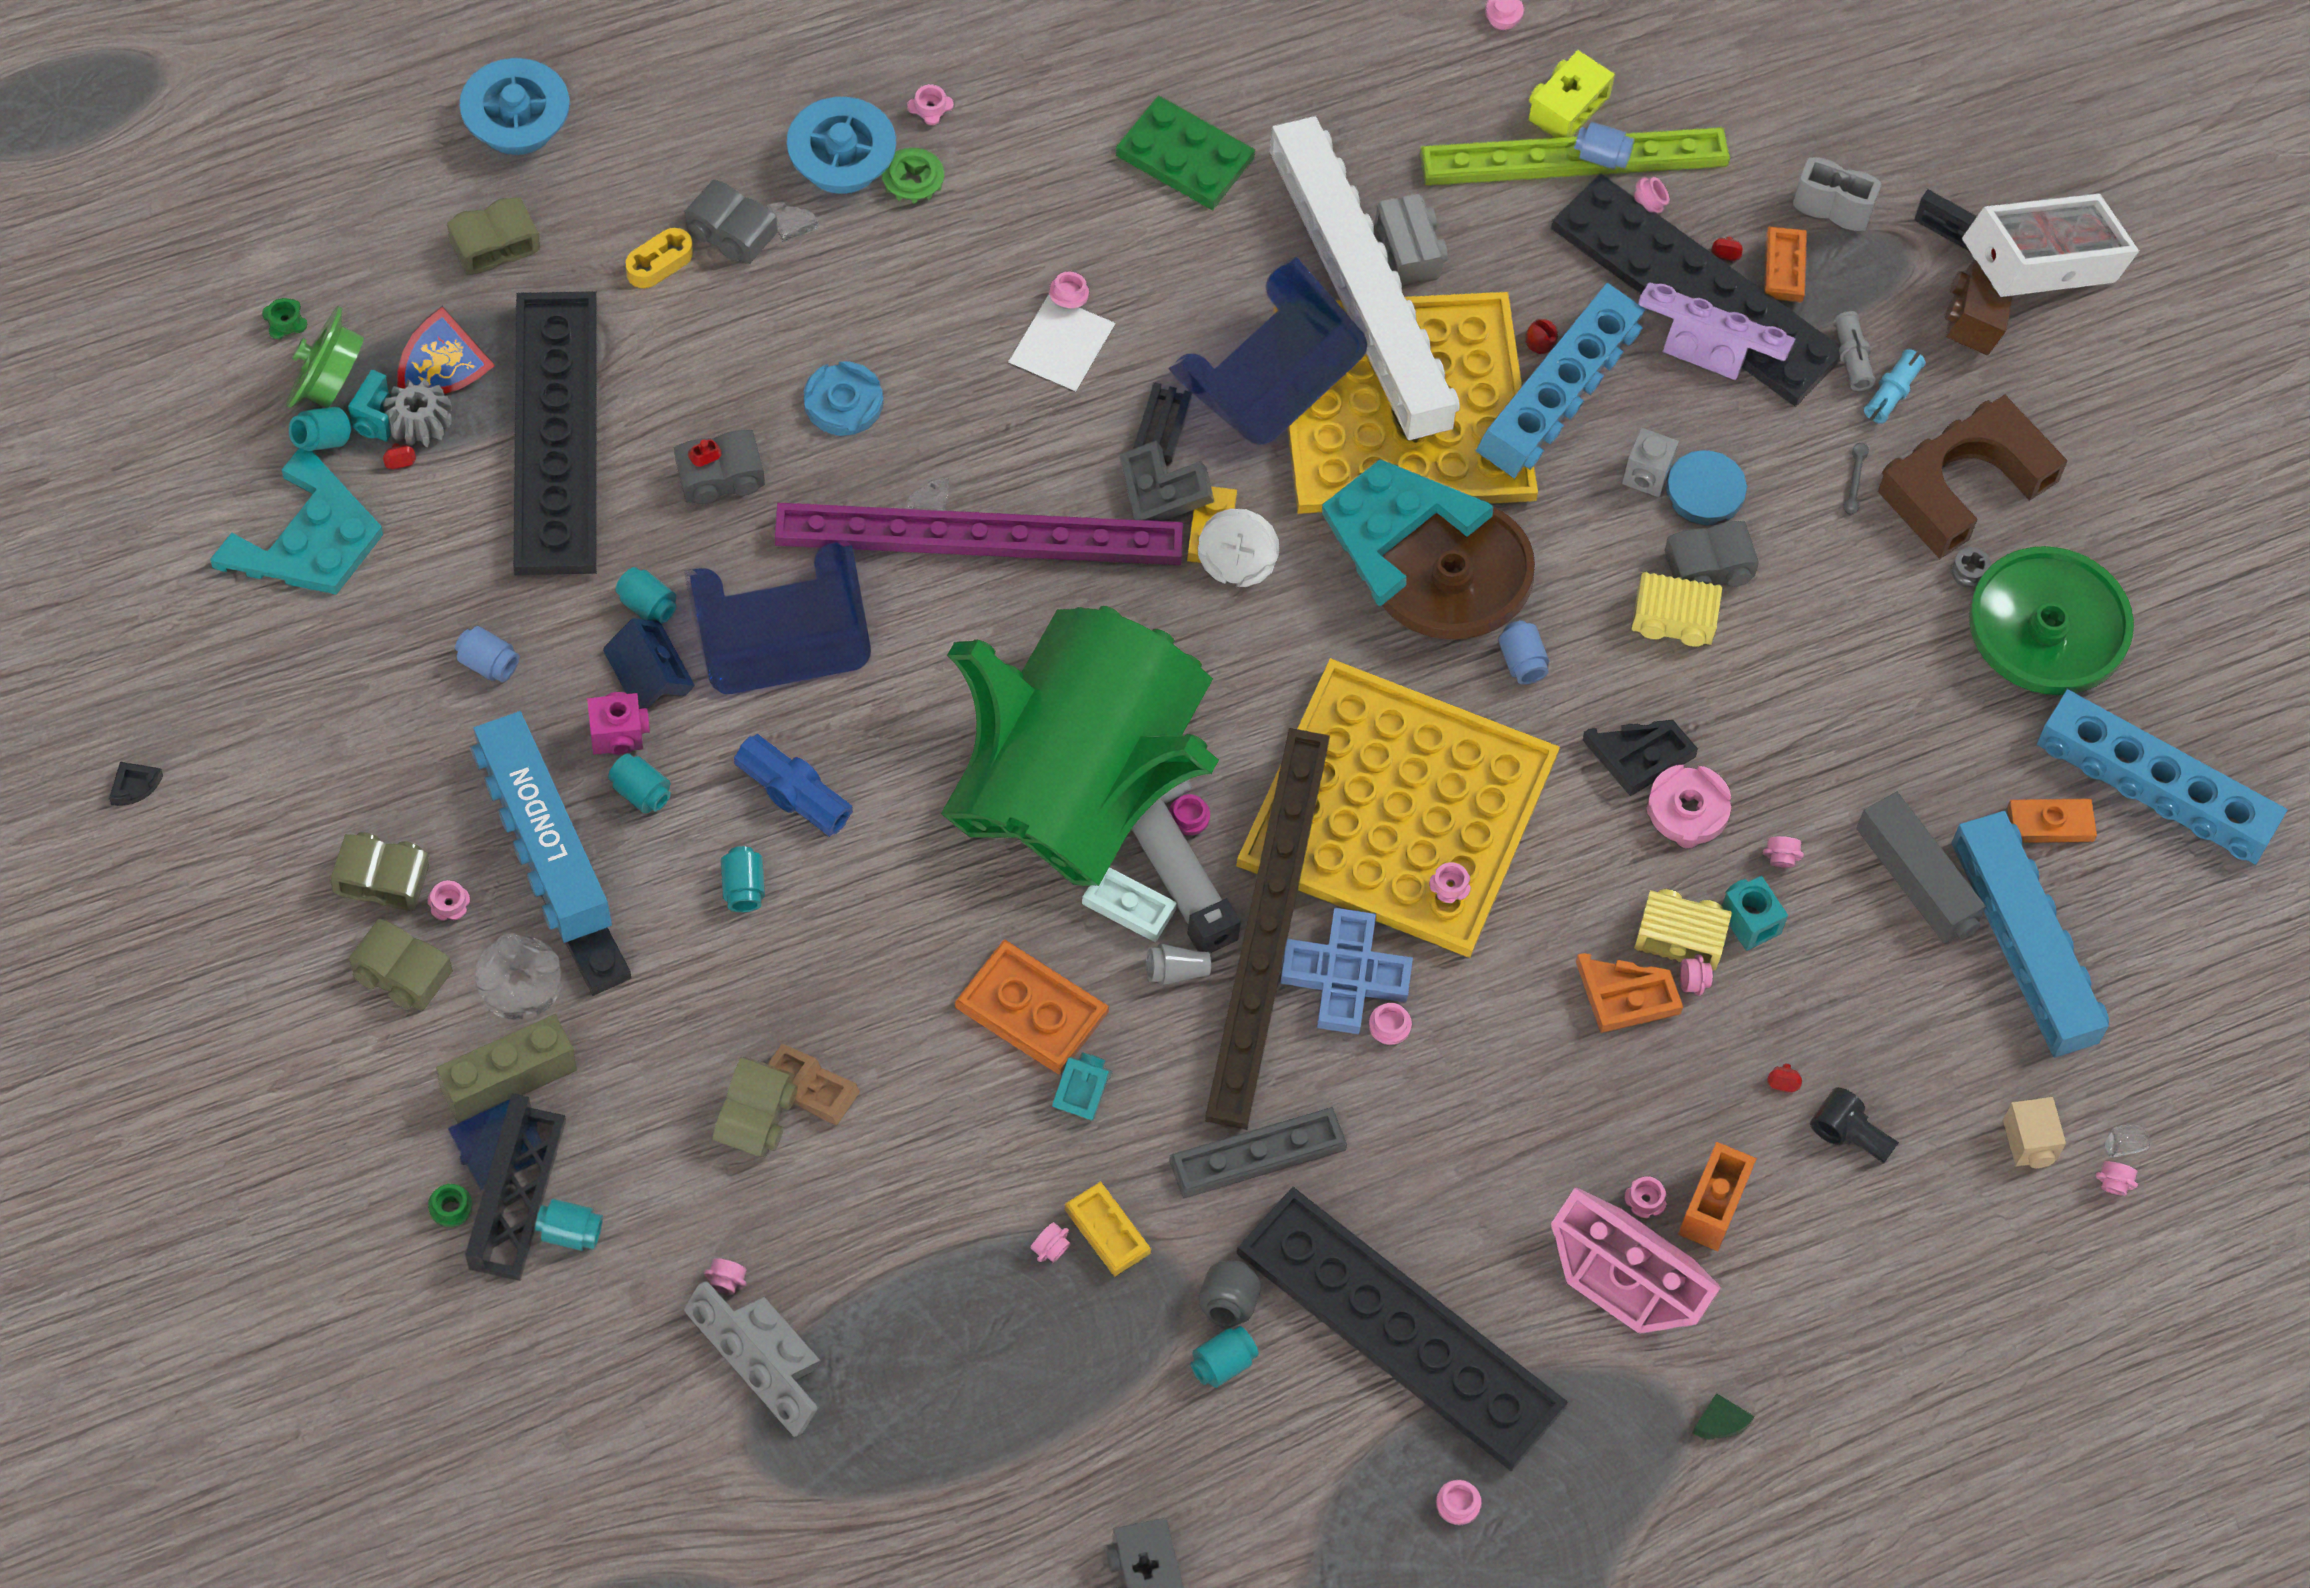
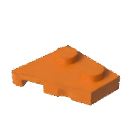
M1586 953L1577 955L1576 965L1600 1033L1681 1015L1683 1005L1670 970L1652 966L1643 968L1632 962L1617 960L1616 964L1592 960L1591 954Z

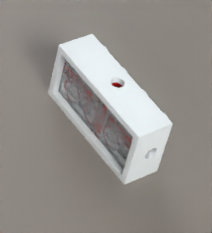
M2100 194L1985 206L1962 238L1972 253L1973 258L1978 262L2000 297L2116 283L2139 252Z

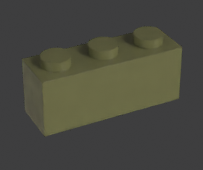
M556 1014L437 1066L436 1071L440 1090L457 1123L460 1124L510 1101L512 1093L524 1095L577 1071L574 1048Z

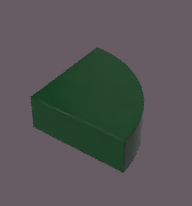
M1716 1393L1692 1433L1708 1440L1738 1435L1750 1426L1755 1416Z

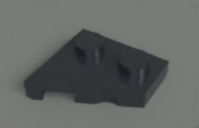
M1674 720L1655 721L1649 725H1640L1638 723L1621 725L1620 731L1597 733V728H1591L1584 731L1583 742L1630 796L1654 783L1655 779L1666 769L1675 765H1684L1696 758L1698 750Z

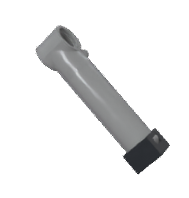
M1187 780L1159 798L1133 826L1132 831L1173 901L1177 902V907L1188 924L1187 934L1196 950L1199 952H1209L1210 954L1238 941L1241 921L1228 899L1222 900L1165 805L1191 790V783Z

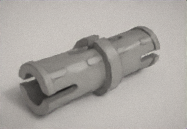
M1852 311L1843 312L1837 315L1834 320L1841 344L1839 348L1840 359L1846 363L1852 390L1864 391L1875 385L1874 382H1876L1868 357L1871 354L1870 345L1863 338L1859 315Z

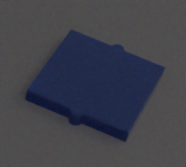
M510 1099L448 1128L461 1154L459 1157L460 1163L467 1165L480 1190L485 1188ZM530 1121L526 1136L532 1146L535 1147L541 1144L542 1140L537 1133V1122ZM524 1143L520 1155L528 1151ZM546 1150L538 1154L541 1160H544ZM531 1158L518 1165L515 1173L536 1164L535 1160Z

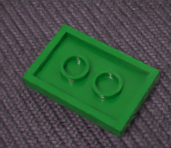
M1158 95L1116 146V156L1213 211L1254 160L1255 149Z

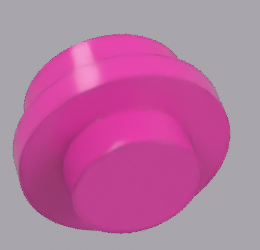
M1183 795L1176 799L1169 808L1170 814L1183 835L1199 834L1209 824L1210 809L1196 795Z

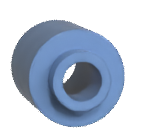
M1590 122L1588 128H1580L1574 149L1581 151L1579 159L1614 170L1616 166L1625 169L1635 139L1627 137L1624 131Z
M1516 621L1507 625L1499 636L1498 642L1511 676L1517 678L1520 684H1531L1543 679L1549 672L1547 667L1549 658L1536 625L1526 623L1525 621Z
M476 626L472 630L466 629L460 635L455 645V650L458 652L457 661L490 681H495L496 679L502 683L507 681L519 663L520 656L514 652L511 644L480 626Z

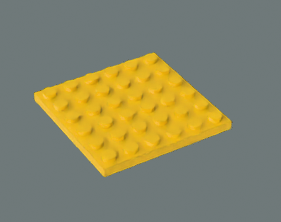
M1508 292L1405 297L1406 300L1412 301L1416 312V322L1420 329L1426 330L1434 359L1439 358L1442 362L1445 381L1449 389H1455L1459 399V411L1455 412L1453 429L1420 437L1417 443L1408 440L1396 428L1391 416V404L1341 300L1274 303L1273 317L1298 514L1321 513L1322 504L1379 459L1489 504L1537 500L1538 489L1534 467L1529 470L1524 466L1514 479L1476 452L1487 429L1522 387Z
M1330 658L1297 728L1299 730L1330 735L1298 891L1347 910L1376 914L1375 921L1471 958L1556 761L1560 747ZM1281 765L1237 858V867L1258 874ZM1449 862L1460 864L1466 869L1470 876L1468 884L1471 886L1470 893L1465 899H1456L1453 903L1439 900L1437 893L1432 892L1429 885L1430 877L1435 875L1436 869ZM1449 881L1446 883L1449 887L1454 886L1453 882Z

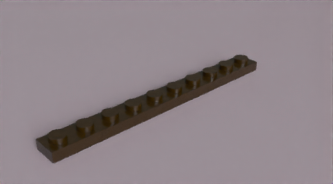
M1293 728L1288 730L1205 1122L1248 1130L1330 735Z

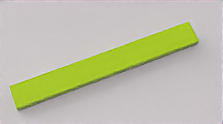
M1724 127L1626 133L1627 137L1635 139L1626 168L1616 166L1615 170L1579 159L1581 151L1574 149L1578 136L1421 146L1420 149L1425 186L1599 175L1600 173L1618 174L1728 167L1730 156Z

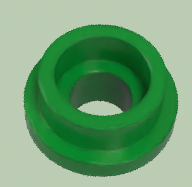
M444 1184L438 1187L431 1194L428 1201V1210L431 1218L437 1224L444 1227L461 1225L470 1217L473 1209L472 1198L469 1192L456 1184ZM449 1202L459 1205L457 1210L453 1212H446L443 1210V1207Z

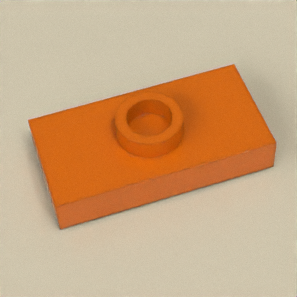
M1768 226L1765 247L1764 291L1765 294H1769L1776 300L1803 302L1805 296L1807 230Z
M2092 799L2010 800L2008 803L2009 820L2011 824L2014 823L2019 828L2022 843L2094 842L2097 837Z

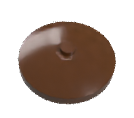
M1493 507V516L1469 536H1465L1441 515L1436 513L1383 555L1387 561L1406 575V586L1382 606L1400 624L1422 635L1455 640L1473 638L1490 633L1512 620L1524 607L1531 594L1535 569L1531 543L1517 522Z

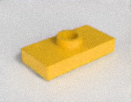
M1101 1181L1065 1203L1064 1210L1114 1277L1150 1255V1246Z

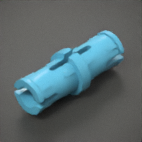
M1911 349L1903 351L1892 371L1883 375L1879 381L1880 388L1864 407V413L1868 418L1880 407L1881 409L1873 421L1879 424L1887 421L1888 416L1898 401L1904 400L1911 390L1909 385L1925 366L1926 362L1922 355H1919L1910 366L1909 362L1916 354V351Z

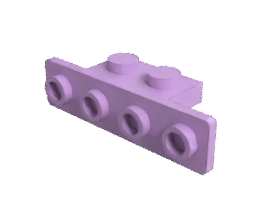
M1648 283L1638 302V305L1674 319L1663 349L1664 353L1734 380L1740 374L1749 348L1785 361L1795 342V338L1788 336L1777 327H1765L1757 324L1741 313H1729L1713 307L1707 300L1687 297L1677 293L1672 287L1665 284Z

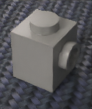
M1641 428L1628 458L1622 484L1660 497L1670 469L1673 466L1679 441Z

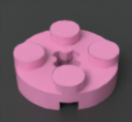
M1675 765L1663 771L1655 779L1646 808L1647 814L1656 829L1665 837L1676 841L1683 848H1693L1700 843L1713 840L1725 829L1731 812L1730 789L1726 782L1709 768L1698 766L1697 769L1684 768V765ZM1684 798L1687 801L1697 800L1699 802L1696 807L1697 811H1687L1682 808L1683 803L1680 799Z

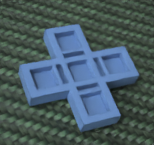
M1334 908L1329 945L1288 939L1280 984L1322 990L1317 1028L1359 1034L1365 997L1407 1002L1413 958L1371 951L1376 914Z

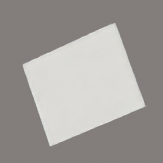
M1048 294L1010 358L1009 363L1073 391H1077L1116 323L1079 307H1061L1054 303Z

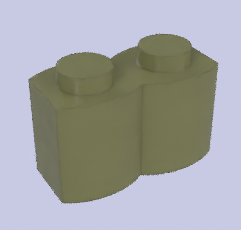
M519 197L498 199L485 210L460 212L447 222L448 239L466 275L486 272L503 262L516 261L540 250L539 233L522 199Z
M371 833L346 834L330 878L332 892L354 900L374 901L391 908L415 911L429 869L428 853L422 851L421 847L411 842L403 841L398 844H386Z
M378 918L349 957L352 971L354 972L353 976L360 984L369 989H374L377 986L389 991V997L397 1005L405 1009H410L412 1006L424 1011L453 972L450 958L442 951L422 940L412 937L398 926Z
M740 1057L729 1085L726 1100L716 1122L712 1140L759 1157L767 1156L769 1150L775 1151L783 1134V1126L778 1125L783 1108L790 1110L797 1094L798 1086L792 1084L795 1074L748 1057Z

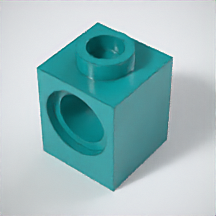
M1762 875L1749 882L1746 879L1737 881L1726 890L1722 907L1724 910L1732 912L1729 926L1746 951L1782 934L1789 915ZM1746 906L1754 907V908H1756L1760 913H1759V914L1749 913L1748 911H1746V910L1744 909V907H1746Z

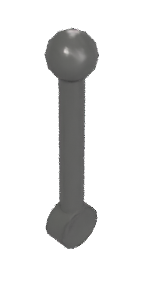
M1864 443L1855 444L1852 450L1855 463L1849 499L1843 505L1845 512L1848 514H1854L1859 510L1857 494L1862 464L1869 453V448Z

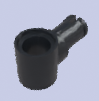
M1836 1087L1830 1092L1810 1121L1812 1130L1828 1143L1840 1145L1846 1142L1850 1145L1853 1142L1883 1164L1899 1143L1868 1122L1869 1116L1864 1114L1865 1105L1861 1099L1854 1093L1841 1087Z

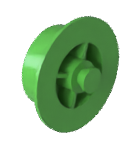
M337 306L333 310L312 346L306 344L307 339L302 338L292 359L296 361L300 358L304 362L286 403L287 407L291 408L302 399L307 398L324 408H328L345 382L360 351L364 337L342 326V307Z

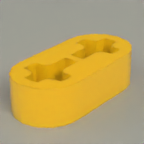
M669 228L633 250L625 261L628 281L638 288H650L687 265L693 256L692 238L689 233L684 229ZM672 244L677 248L682 245V250L677 251L675 248L668 250V246ZM641 265L644 268L650 266L651 270L648 272L644 269L637 270L636 266Z

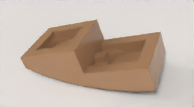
M781 1044L768 1065L795 1074L792 1084L797 1085L798 1090L793 1102L794 1104L836 1126L860 1093L855 1082L821 1068L816 1058L785 1044Z

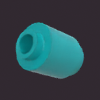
M339 407L301 411L289 423V436L292 443L306 451L342 447L347 443L351 433L350 419Z
M637 567L628 569L616 584L615 592L620 596V601L642 619L665 623L676 611V593L645 569L639 570Z
M629 753L624 754L613 764L608 773V779L613 783V789L642 813H649L652 810L654 812L659 811L666 805L671 796L669 791L670 780L640 756L633 757Z
M734 847L720 859L723 899L727 902L728 909L731 911H755L762 906L761 900L765 897L763 857L761 854L754 852L751 847Z
M552 1198L549 1206L541 1205L535 1224V1231L542 1232L541 1241L579 1251H583L585 1247L595 1249L602 1229L603 1215L594 1213V1208Z
M1238 1326L1234 1330L1227 1328L1192 1351L1194 1361L1190 1365L1194 1375L1203 1385L1209 1383L1214 1388H1218L1252 1366V1360L1259 1356V1351L1253 1338L1242 1326Z

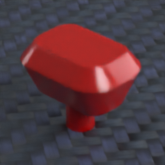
M1731 236L1721 237L1713 242L1711 251L1712 254L1720 259L1738 261L1742 257L1743 246L1739 241L1733 240Z
M712 439L701 440L700 444L691 447L688 451L689 459L698 467L718 460L722 454L720 447Z
M398 443L393 444L392 448L387 449L383 456L384 465L390 470L410 466L416 460L413 448L408 445L400 446Z
M1785 1063L1782 1067H1775L1769 1073L1767 1082L1774 1089L1796 1092L1801 1088L1802 1078L1797 1070L1791 1069V1065Z

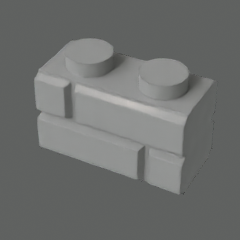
M1420 194L1405 196L1401 200L1395 198L1380 201L1377 204L1374 223L1380 240L1386 248L1389 267L1391 271L1398 273L1401 285L1405 286L1415 284L1417 281L1425 282L1438 279L1441 276L1443 262L1448 260V253L1445 241L1443 239L1437 240L1434 232L1437 228V221L1433 208H1426L1423 197Z

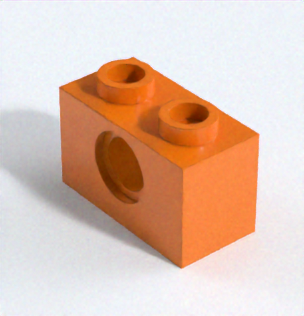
M1716 1141L1678 1235L1719 1251L1757 1158Z

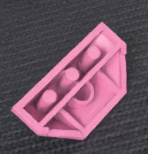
M1577 1187L1573 1189L1551 1223L1567 1284L1639 1334L1698 1324L1721 1289V1286L1692 1257L1621 1208Z

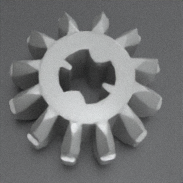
M424 378L419 385H413L407 379L405 389L393 386L391 391L392 397L385 398L383 407L385 414L389 417L390 429L395 441L406 439V444L410 447L416 441H422L428 447L430 443L429 438L433 437L442 440L444 435L443 429L450 428L452 423L450 414L452 407L451 401L448 399V396H444L440 385L430 388L429 383Z

